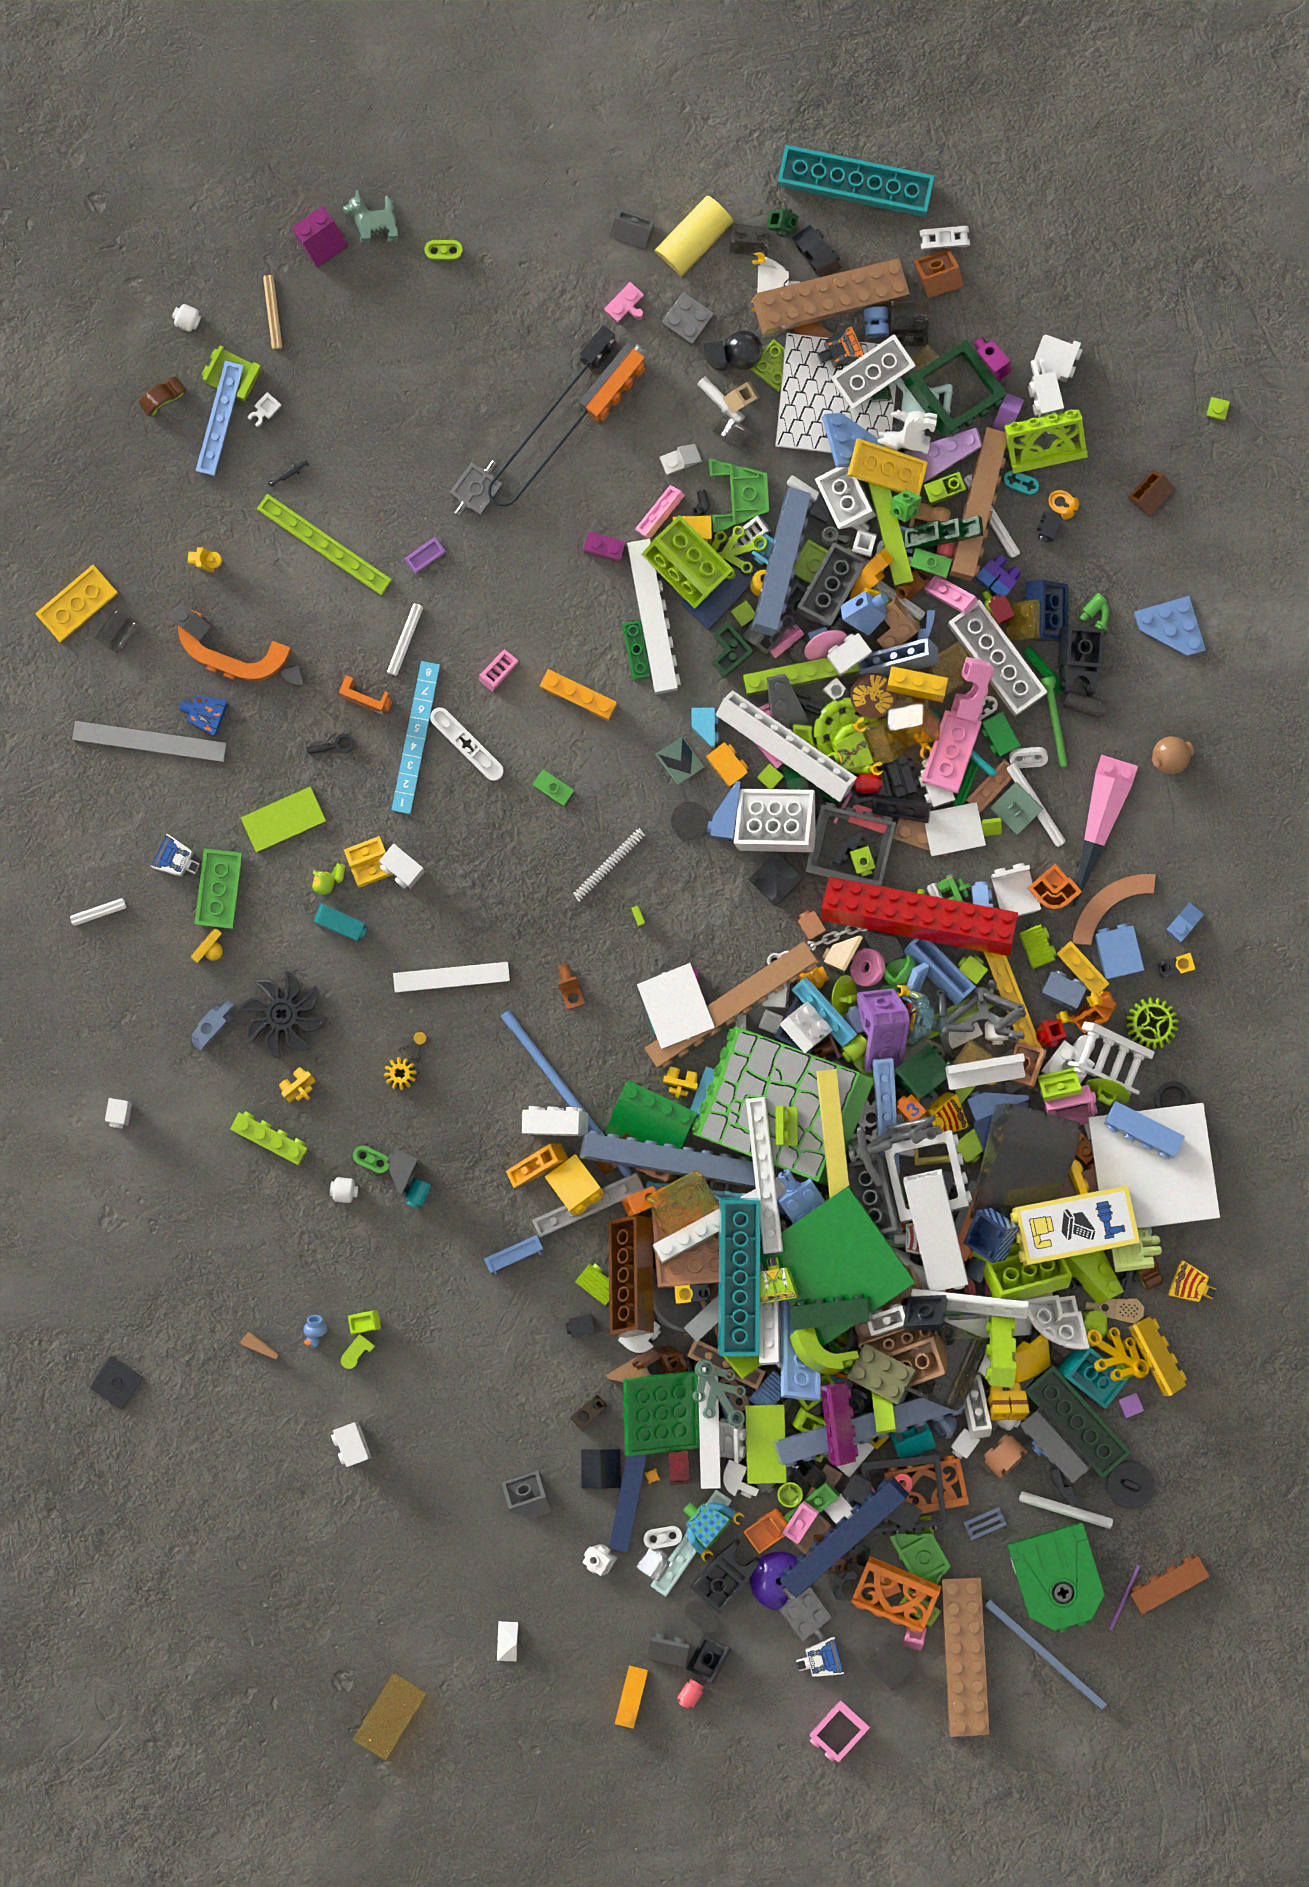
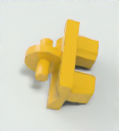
M197 547V552L188 553V563L195 564L200 569L214 573L215 569L222 564V557L217 552Z
M299 1067L293 1073L297 1078L294 1083L291 1084L286 1079L279 1084L282 1090L281 1094L289 1103L295 1098L299 1101L303 1097L308 1101L310 1099L308 1093L312 1090L311 1085L316 1082L315 1078L308 1071L306 1072Z
M670 1067L667 1075L664 1076L663 1083L677 1086V1088L670 1087L669 1093L676 1094L675 1100H679L680 1095L686 1097L688 1095V1091L681 1090V1088L697 1091V1073L687 1071L686 1079L681 1080L678 1079L680 1069Z

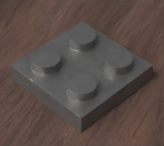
M683 292L661 324L693 345L714 316V313Z

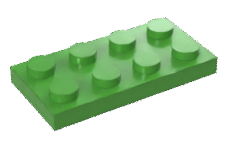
M204 849L195 925L225 929L234 928L243 853Z

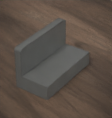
M619 209L614 218L610 237L644 249L655 221Z

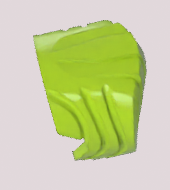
M1098 1310L1082 1313L1086 1333L1091 1330H1097L1103 1338L1108 1332L1107 1316Z

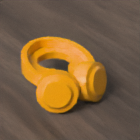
M1057 490L1050 494L1049 505L1064 520H1068L1074 516V511L1078 510L1079 500L1078 498H1073L1066 491ZM1058 497H1063L1069 507H1058L1055 505V500Z

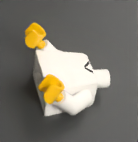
M761 252L754 253L758 260H753L752 263L754 265L761 264V266L758 265L757 293L800 283V281H788L789 272L776 261L765 257Z

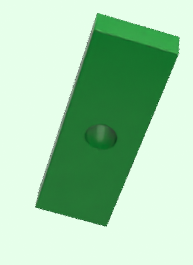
M641 620L623 623L622 628L632 679L638 680L652 677ZM639 647L640 652L635 653L633 649Z

